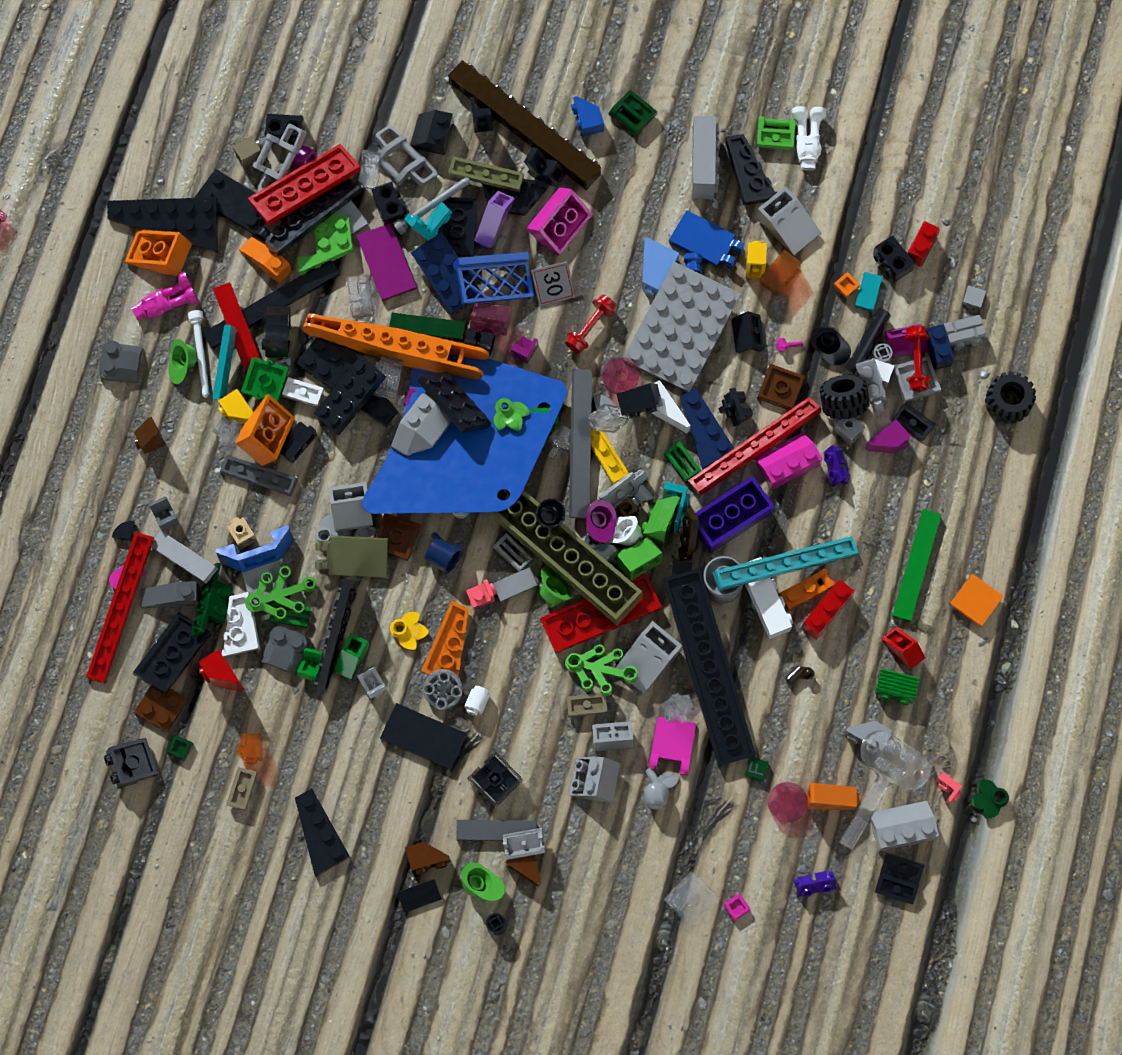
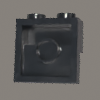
M146 738L109 747L106 755H104L106 766H110L112 773H110L111 782L113 785L116 784L118 789L137 784L138 781L158 775Z

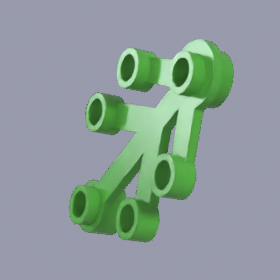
M282 566L271 593L263 596L266 586L273 579L271 573L264 572L261 575V582L256 593L247 596L245 606L254 613L262 610L274 616L277 620L285 618L286 610L281 607L276 609L266 603L274 601L291 609L295 614H301L304 610V604L300 601L293 602L285 597L301 591L307 594L313 593L317 587V581L313 577H306L302 583L281 590L285 580L291 574L289 567ZM287 570L288 575H283L281 571ZM269 576L270 580L265 581L263 577ZM308 581L312 582V583H313V586H312V587H308V586L306 585V582H308ZM256 599L259 604L253 605L252 600ZM300 605L302 610L297 611L295 606ZM281 611L284 615L279 617L277 612Z
M598 644L592 650L582 655L572 653L565 660L566 668L570 672H576L582 682V688L586 692L592 691L594 684L591 679L587 678L583 669L592 672L600 685V691L603 696L612 694V686L607 683L602 674L623 678L626 683H634L638 679L637 669L633 666H627L623 670L605 666L613 661L620 662L624 654L621 649H614L611 654L603 657L605 655V648L603 645ZM598 649L603 650L601 653L596 652ZM616 654H621L620 657H615ZM595 656H596L597 658H601V659H599V660H597V661H595V662H593V663H592V662H587L588 660H590L591 658H593V657H595ZM586 683L591 684L589 687L584 686ZM606 687L610 688L608 691H603Z

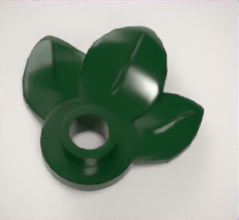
M982 779L976 781L979 792L970 799L969 803L974 808L983 810L984 818L996 817L1000 809L1009 801L1007 791L1003 788H997L995 783L990 780ZM1000 795L1002 801H997L995 796Z

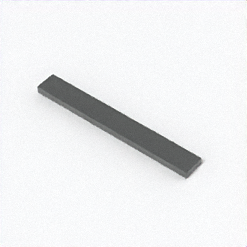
M574 368L572 369L569 518L586 520L590 506L592 370Z

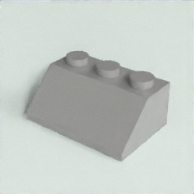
M927 801L869 813L878 852L933 841L939 837L935 817Z

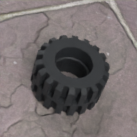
M1004 372L1000 377H995L986 393L985 403H987V411L991 410L990 415L992 417L996 416V420L999 422L1001 419L1006 424L1009 421L1012 424L1016 423L1017 420L1019 422L1022 421L1024 417L1029 415L1035 404L1036 389L1032 388L1034 385L1032 381L1028 382V377L1025 376L1023 378L1021 373L1018 372L1016 375H1014V372H1009L1008 375ZM1003 391H1013L1019 396L1021 403L1017 405L1007 404L1001 398L1000 393Z
M839 375L825 381L820 387L823 413L832 419L846 420L855 418L858 415L864 414L870 406L867 383L860 376Z

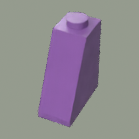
M497 191L488 201L474 241L485 248H491L496 243L515 198Z

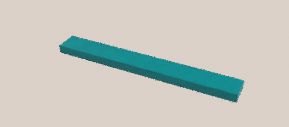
M853 536L715 570L713 575L720 591L854 557L859 552Z

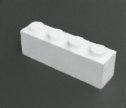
M774 578L745 584L768 638L772 639L791 631L793 620L791 615L785 612L784 607L786 605L783 597L777 594L776 590L778 587Z

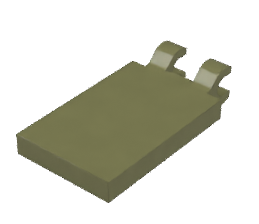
M331 535L330 541L317 540L315 550H327L326 560L317 559L315 561V569H329V575L387 577L388 538Z

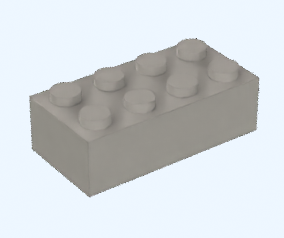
M694 116L692 131V199H714V193H718V138L720 124L716 123V116Z

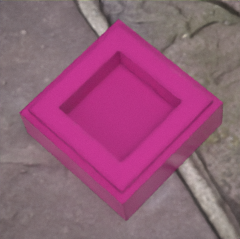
M740 893L723 904L734 922L751 911Z

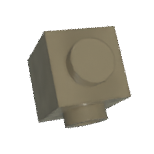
M252 136L241 139L238 144L233 146L234 153L244 168L257 161L263 148L258 140L255 141Z

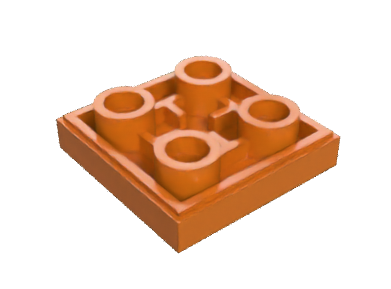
M971 574L949 605L979 627H982L1004 596L977 576Z

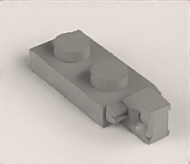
M875 359L856 364L859 376L865 379L867 383L870 404L874 403L877 413L885 411L884 400H887V392Z
M641 469L635 473L631 472L598 497L600 500L610 502L614 509H616L625 499L635 495L641 483L649 477Z

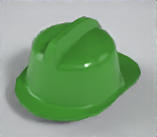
M181 339L173 341L171 346L169 377L174 384L182 383L187 371L194 367L197 362L195 346L185 344Z
M544 566L541 569L543 583L540 595L546 600L548 606L552 608L564 600H569L571 594L567 582L550 567Z
M473 862L464 866L461 878L463 888L469 895L478 896L483 900L492 902L503 897L505 886L498 876L479 863Z

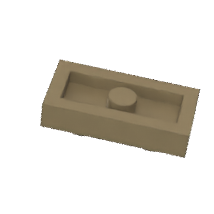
M601 693L566 697L568 717L607 713L606 696H603Z
M241 767L237 768L226 803L227 806L247 810L258 774L256 771Z

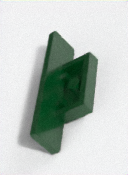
M218 562L213 564L218 568L206 584H203L200 590L201 597L196 606L195 620L192 623L193 630L191 635L194 637L205 632L208 619L219 624L225 623L229 596L232 595L233 588L217 581L221 564Z

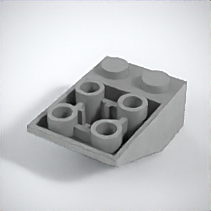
M786 186L758 208L756 218L793 256L821 234L800 201Z
M652 621L616 668L623 670L627 666L635 667L638 672V679L631 684L645 694L680 654L683 645Z

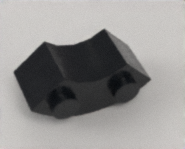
M268 306L267 312L263 313V324H266L265 339H262V350H265V357H288L290 347L288 335L289 329H291L290 307Z

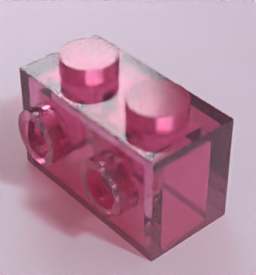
M486 302L475 303L471 313L470 328L507 336L511 323L512 307Z

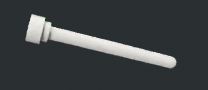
M195 310L188 313V319L194 328L202 396L207 398L210 392L201 324L204 318L202 311Z

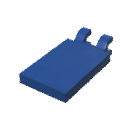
M688 210L669 238L670 244L688 253L701 254L703 261L715 267L722 264L732 269L735 264V257L727 255L729 250L731 249L740 255L744 249V243L734 240L735 235Z

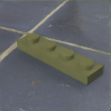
M455 156L452 158L448 171L449 176L461 179L467 177L470 181L515 192H520L524 179V173Z

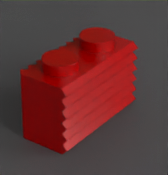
M923 221L907 253L915 265L919 267L923 266L940 231L939 227Z

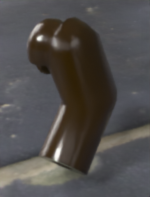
M797 666L785 677V680L792 685L797 679H812L815 676V672L810 667Z

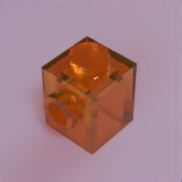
M241 734V744H237V754L243 761H246V764H257L258 761H263V737L261 734Z

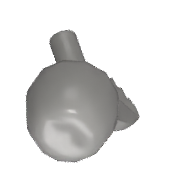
M651 767L645 771L651 783L644 789V799L649 808L659 810L666 806L669 790L677 784L679 775L666 772L657 777Z

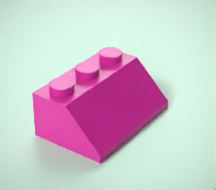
M559 187L526 229L538 242L557 255H561L593 214L572 189Z
M802 432L766 450L753 459L769 489L773 490L821 466L823 458L814 442Z

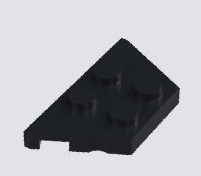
M523 179L520 192H515L481 183L487 204L497 191H500L515 198L509 214L526 216L549 187L547 182Z

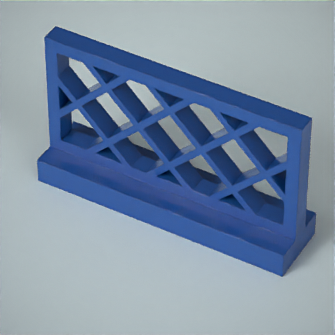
M519 252L457 258L453 263V268L457 272L462 304L533 298L534 292L528 266L529 253ZM523 266L524 275L522 278L514 272L516 267ZM499 268H503L508 272L505 279L496 273ZM481 270H486L491 274L487 281L479 275ZM468 271L474 277L468 282L463 278L462 272ZM510 275L519 281L515 287L506 281ZM493 276L502 282L498 289L489 283ZM475 278L484 284L480 291L471 284ZM520 283L527 287L528 293L522 294L517 290ZM503 284L512 290L510 295H504L499 291ZM486 286L495 292L492 297H487L482 293ZM468 288L477 293L475 298L467 299L466 290Z

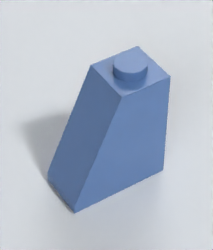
M647 237L644 243L642 289L645 293L653 296L657 295L674 261L678 263L679 253Z

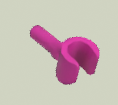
M780 338L775 345L780 352H783L791 347L803 346V342L787 343L785 338Z

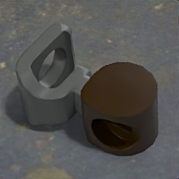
M642 485L639 487L635 498L628 497L618 505L617 509L624 517L635 516L639 513V506L643 505V501L654 503L655 498Z

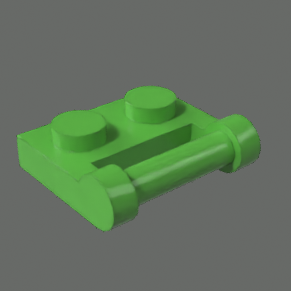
M759 116L757 148L793 150L795 119H764V117ZM764 126L786 127L789 130L764 128Z

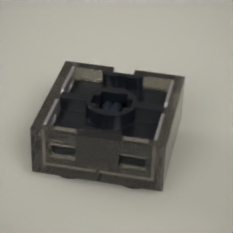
M496 751L484 761V766L481 769L478 767L467 777L468 782L494 808L499 806L523 783V778Z

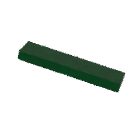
M392 313L389 327L441 339L463 341L466 322Z

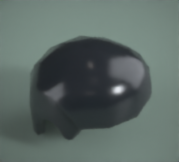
M555 498L543 500L535 511L536 521L546 529L558 527L565 519V507L561 501Z

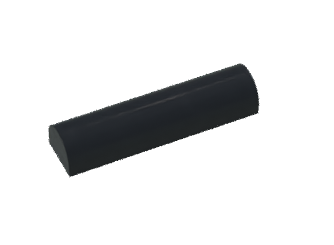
M881 307L876 311L842 375L859 376L856 364L867 361L891 317L889 312Z

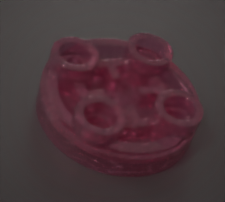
M783 782L776 785L768 797L769 812L782 822L797 821L804 815L808 806L805 791L799 785L792 782Z

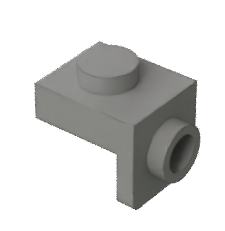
M374 666L356 675L370 698H378L385 693L384 690L387 687Z

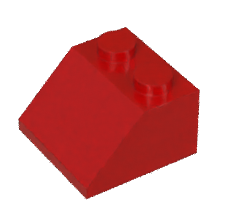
M219 649L199 661L201 665L199 671L207 683L212 682L215 687L241 692L245 690Z

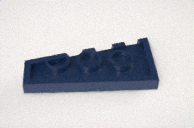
M695 388L680 396V402L685 418L690 424V434L695 444L701 468L704 470L733 450L734 447Z

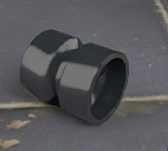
M469 328L464 344L483 348L489 352L490 357L495 343V334L489 332L481 334L480 330Z

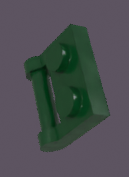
M629 90L611 108L608 115L619 120L637 137L657 115V111L633 91ZM624 109L639 123L635 125L619 111Z

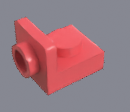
M487 579L483 580V584L466 590L473 609L495 601L494 594H497L493 583L489 584Z
M942 772L936 782L939 783L938 786L943 791H950L952 793L946 800V803L956 802L962 794L959 791L962 786Z

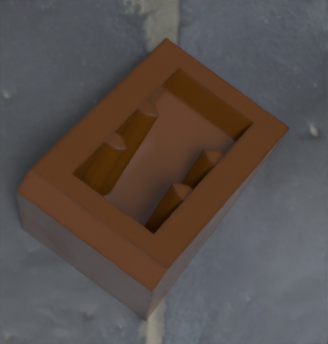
M535 855L506 860V866L539 887L541 885Z

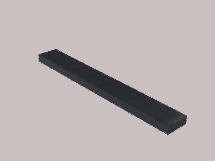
M333 261L325 262L317 269H311L306 274L299 276L242 309L241 311L248 329L263 321V313L267 312L268 306L287 307L339 277L341 274ZM225 320L203 332L212 350L221 345L224 326L227 325Z

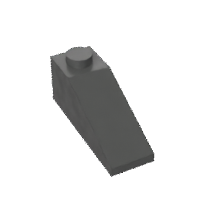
M196 581L143 588L141 608L197 606L200 601V587Z

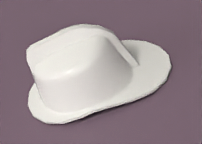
M635 516L617 517L614 536L608 543L631 546L637 540L643 539L644 536L641 533V527L638 525L637 518Z

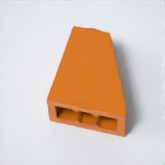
M810 783L807 789V810H855L857 805H860V793H857V787Z

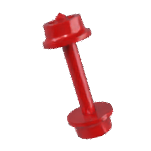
M602 294L598 299L592 301L597 310L579 334L572 331L567 333L568 337L565 340V344L573 352L580 354L584 349H588L589 345L584 338L603 314L608 317L614 315L613 311L616 308V304L608 296Z
M915 325L908 327L904 337L905 341L913 342L915 376L906 379L911 391L921 392L928 390L929 382L932 380L931 376L923 375L921 342L930 338L925 326Z

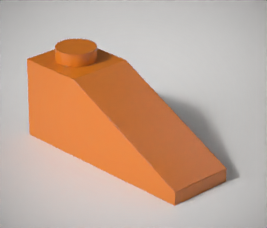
M253 237L239 249L240 252L278 284H281L292 272L290 263L281 255H275L265 244Z

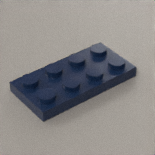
M442 232L410 252L451 315L468 305L462 304L457 272L453 268V263L457 260L458 256ZM468 271L462 272L463 278L470 282L472 277ZM473 281L471 284L480 291L476 283ZM470 288L466 290L467 299H473L477 295Z

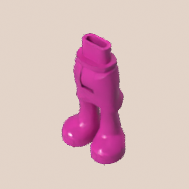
M182 272L178 275L177 284L147 295L141 301H138V305L131 308L136 319L139 320L144 317L146 319L155 318L172 310L174 307L188 303L194 305L199 302L186 273ZM184 292V294L174 299L167 300L171 296Z

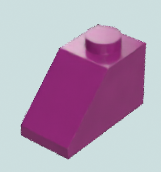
M895 419L869 440L865 448L867 451L896 453L899 449L903 451L909 446L911 435Z

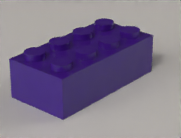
M754 476L696 512L699 518L697 536L711 554L774 512L775 505Z

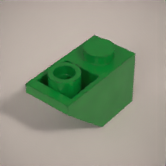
M350 633L341 649L334 672L352 680L370 647L368 641Z

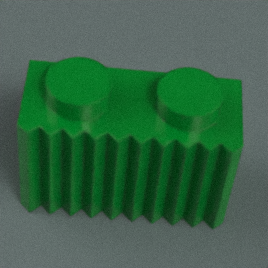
M881 668L874 694L883 700H890V698L898 700L897 702L902 705L913 704L920 678Z

